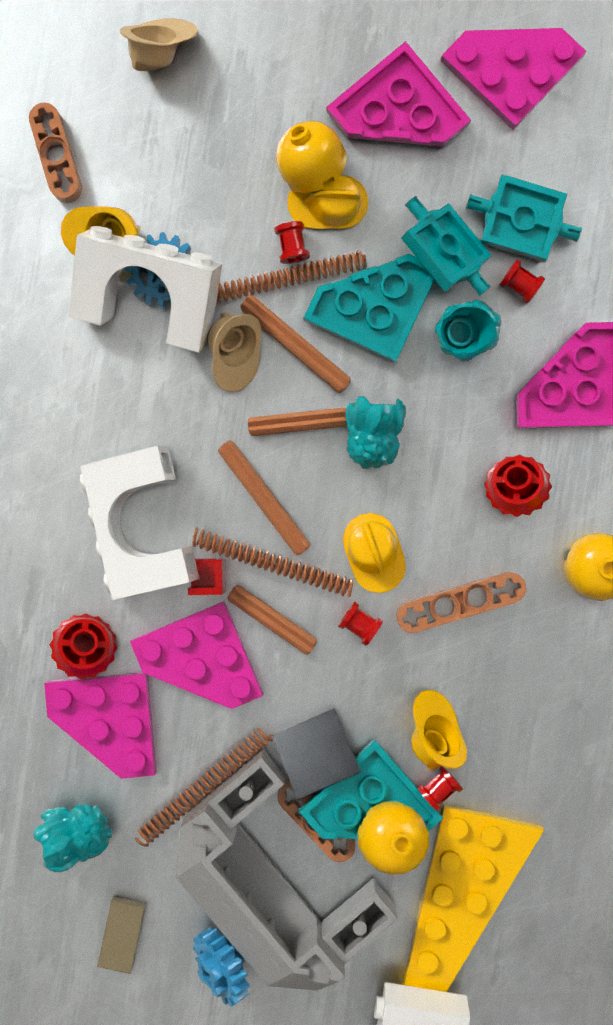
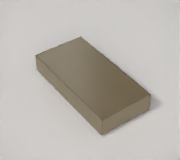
M113 896L97 967L131 974L146 903Z

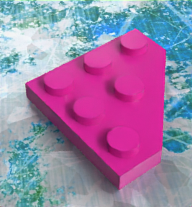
M563 28L468 30L444 52L440 61L514 130L576 66L587 51Z
M406 41L326 107L328 115L347 138L443 147L468 127L471 119Z
M590 322L583 324L516 394L517 428L613 426V322Z
M225 601L130 641L143 673L215 703L233 709L264 695Z
M141 672L97 676L95 678L86 677L82 680L79 678L53 680L44 683L47 717L121 779L155 776L157 769L147 674Z

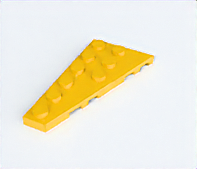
M443 803L440 814L443 819L438 823L402 985L447 992L545 830L541 825Z

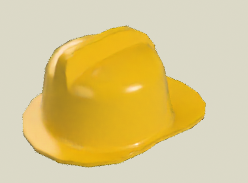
M343 174L336 180L332 176L329 180L323 182L325 188L320 191L311 193L289 191L287 200L289 214L294 221H302L304 227L310 229L351 228L361 222L367 213L369 204L367 192L363 185L355 178Z
M106 206L74 208L65 215L61 223L63 243L74 256L77 235L89 230L92 226L109 228L112 230L113 235L120 237L125 235L138 236L141 230L140 226L136 225L132 216L125 210Z
M374 513L361 514L352 519L345 528L343 543L357 582L366 590L375 593L388 592L397 587L404 578L406 564L399 539L392 524L383 516Z
M425 690L420 692L415 698L413 705L416 729L411 738L413 752L422 763L426 764L429 770H436L441 766L449 769L461 767L467 759V748L452 705L445 696L437 691Z

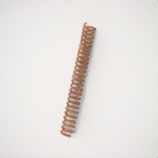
M357 250L356 256L353 252H350L349 257L344 253L343 260L340 255H337L336 261L331 256L329 261L326 258L323 259V265L318 259L316 265L313 261L310 262V268L307 263L303 264V269L298 264L297 272L293 266L290 267V273L285 267L283 274L280 269L277 270V277L274 271L270 272V278L268 273L265 272L264 281L261 274L258 273L257 281L251 275V285L245 276L244 285L242 280L238 278V289L234 280H231V289L228 282L225 281V293L221 283H219L217 301L221 303L223 297L227 302L229 296L234 300L235 293L238 298H241L242 292L247 297L248 289L253 296L255 288L257 293L260 294L261 285L266 293L268 285L273 291L275 288L274 281L278 289L281 288V281L283 286L287 288V277L291 286L294 285V277L297 284L300 285V273L305 283H307V273L313 282V269L318 280L321 278L320 269L323 277L326 279V265L331 277L334 275L333 265L337 275H340L339 261L345 274L347 273L346 261L351 272H353V260L356 269L360 270L359 257L363 268L366 269V255H362Z
M198 527L195 528L192 541L193 547L199 544V548L203 549L205 547L206 551L212 548L213 554L218 551L219 556L225 552V557L227 558L231 555L232 560L238 556V561L241 562L244 559L245 564H248L251 560V566H254L257 562L258 569L264 563V571L268 570L270 566L271 573L277 567V575L281 574L283 570L284 577L290 571L289 578L293 579L296 574V581H299L303 575V584L309 578L310 586L316 579L315 587H319L322 582V590L326 589L329 583L328 591L331 592L335 586V594L339 593L342 586L341 596L346 594L349 587L347 596L351 597L352 579H349L347 582L346 577H343L340 581V575L338 574L334 578L333 572L327 577V571L325 570L321 574L320 568L314 573V566H311L308 570L307 564H304L301 569V562H298L295 566L294 559L291 560L288 566V557L284 559L281 565L282 556H278L275 562V553L271 555L268 561L269 552L266 551L262 558V548L259 549L255 557L256 547H253L249 554V544L246 545L242 553L243 543L241 542L236 550V540L233 541L229 550L230 538L226 540L222 549L224 537H220L216 546L217 534L214 535L209 545L211 532H208L203 542L204 529L201 530L196 541Z
M257 728L264 742L258 738L255 732H252V736L260 747L250 737H247V741L254 749V751L251 750L244 741L241 742L248 751V756L239 745H236L244 760L238 756L235 750H231V753L237 759L239 765L234 762L229 754H226V758L232 763L234 769L223 758H221V762L227 768L229 774L224 771L219 763H216V767L223 774L224 778L213 767L210 768L211 772L217 777L218 782L213 779L209 772L205 771V775L212 782L213 787L209 785L203 776H200V780L207 786L208 791L203 788L198 780H195V784L202 791L203 796L199 794L194 785L190 784V789L197 796L198 800L193 797L188 789H185L184 792L192 800L193 805L189 803L184 794L180 793L179 797L187 805L188 809L183 806L178 798H174L175 803L182 809L183 813L178 811L174 803L169 802V806L177 814V818L174 817L167 806H164V811L172 819V822L168 820L163 811H159V816L167 823V827L163 825V822L157 815H154L153 818L162 828V831L158 829L153 820L149 819L148 823L156 831L157 835L153 834L147 824H143L144 830L138 828V833L146 840V844L141 842L138 837L135 838L136 842L141 846L148 847L149 842H154V838H159V833L164 834L165 829H169L170 825L175 824V820L179 821L180 816H185V812L190 811V807H195L196 803L201 802V798L205 799L206 794H211V790L216 789V785H221V781H226V776L231 777L232 772H237V768L242 767V763L246 764L247 759H252V754L257 755V750H262L263 746H267L268 741L272 742V734L267 737L260 728ZM145 831L151 836V840L148 838Z

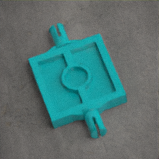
M504 174L500 176L496 191L490 200L470 194L466 209L485 214V227L480 240L482 244L544 263L548 259L552 243L558 236L578 242L582 232L581 227L563 223V207L567 193Z
M417 196L411 198L405 204V207L409 209L418 221L415 226L407 230L401 237L403 242L445 292L455 284L467 280L479 296H481L491 285L486 282L478 270L492 256L491 253L449 203L439 210L428 211Z

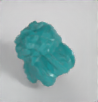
M480 300L449 306L445 309L441 320L435 327V333H438L441 351L464 362L472 360L473 357L485 353L487 350H492L499 341L501 318L492 308Z
M359 396L355 403H349L346 406L345 418L349 430L348 447L346 449L349 457L353 459V462L360 464L362 469L380 468L383 465L392 464L397 457L400 447L397 435L402 431L404 418L406 417V407L401 400L397 398L396 405L370 404L364 396Z
M78 804L72 810H68L65 807H56L43 811L41 819L45 823L36 827L33 832L34 839L43 846V865L52 872L67 871L78 861L85 862L88 859L99 856L109 844L108 838L112 837V830L108 826L107 816L102 813L97 805L91 806L89 804Z

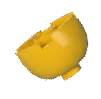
M306 121L294 125L281 137L277 145L276 163L284 182L294 192L311 193L320 191L325 188L323 182L329 180L332 176L336 180L346 166L347 153L339 136L334 129L320 121Z
M604 533L584 535L570 547L567 560L564 563L566 579L574 591L588 599L598 601L613 599V535Z
M397 801L381 802L370 808L358 829V846L364 859L376 870L390 875L406 874L417 868L426 857L429 847V832L421 815L412 807Z

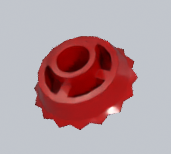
M520 454L514 457L506 456L502 461L496 462L493 468L487 472V480L484 483L487 489L486 497L491 500L492 507L500 509L502 514H512L515 517L522 514L530 516L534 510L542 509L543 502L549 499V491L552 488L549 481L550 474L545 470L544 465L536 462L533 457H524Z
M86 613L81 616L72 615L68 620L62 621L59 628L53 632V640L49 644L52 649L51 658L56 662L57 669L65 671L68 677L76 676L80 680L86 677L95 678L99 672L106 671L108 665L114 661V653L117 650L115 643L116 635L111 631L110 625L103 622L99 616L92 617Z

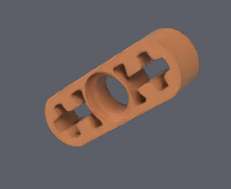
M38 103L30 110L29 123L48 187L59 201L63 203L74 202L82 193V183L63 119L52 104ZM45 114H48L51 118L49 125L54 135L48 136L46 129L41 124ZM53 145H61L65 151L62 159L55 162L48 160V149ZM63 170L65 177L72 183L68 186L69 191L66 193L61 188H57L62 186V180L57 171Z
M289 778L286 779L284 785L278 790V803L282 809L331 860L336 862L349 860L355 852V839L346 840V850L341 848L334 850L333 839H322L304 817L297 813L301 805L295 799L286 800V789L289 788L293 791ZM314 794L300 800L305 804Z

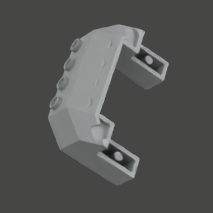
M263 748L186 814L180 827L176 878L267 986L318 991L340 982L345 977L344 965L398 920L396 906L373 878L321 922L239 825L240 821L281 788L285 782V773Z

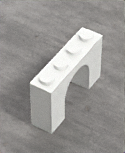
M92 226L89 230L77 235L69 317L100 326L113 318L118 281L122 271L128 266L143 267L159 276L170 294L171 313L166 344L199 353L208 345L207 336L213 324L222 263L212 261V257L204 253L195 252L188 255L178 252L179 248L170 244L154 246L145 243V239L140 236L125 235L120 237L113 235L112 230L109 228Z
M154 446L80 466L82 471L80 484L83 491L87 494L90 505L88 517L91 525L95 527L98 539L96 541V551L104 564V585L107 592L111 594L112 600L200 579L192 546L159 554H147L130 545L121 529L120 518L122 508L126 500L134 492L145 487L176 480L168 446Z
M388 982L384 984L383 995L376 996L374 1006V1019H378L377 1025H469L471 1018L467 995Z

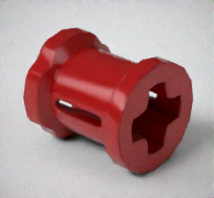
M302 221L282 223L274 228L275 234L280 239L282 255L279 257L282 264L299 263L310 258L309 251L305 250L302 234L305 227Z
M516 259L499 286L502 288L509 287L522 296L523 302L528 304L543 284L545 278L543 276L536 277L523 268L521 261Z
M354 601L341 619L338 627L341 629L347 628L362 639L361 643L367 646L381 627L383 620L372 618L359 609V604Z
M443 766L439 768L440 773L425 786L421 784L418 787L419 792L437 812L442 809L441 804L455 791L461 792L463 790L459 782Z

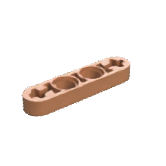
M512 572L500 573L407 601L397 609L396 620L404 631L410 633L420 632L514 604L525 596L526 583L518 574ZM508 578L511 582L518 584V588L513 590V596L510 597L506 592L495 594L498 601L493 603V593L488 586L489 583L493 582L494 589L504 587L506 585L505 580ZM474 588H482L486 593V600L479 607H473L468 602V593ZM447 597L452 600L454 609L450 615L442 617L436 613L435 604L440 598ZM428 602L429 612L434 618L433 621L428 622V617L424 615L416 619L417 624L411 626L408 621L403 622L402 617L407 615L408 608H412L415 612H421L425 610L422 603Z

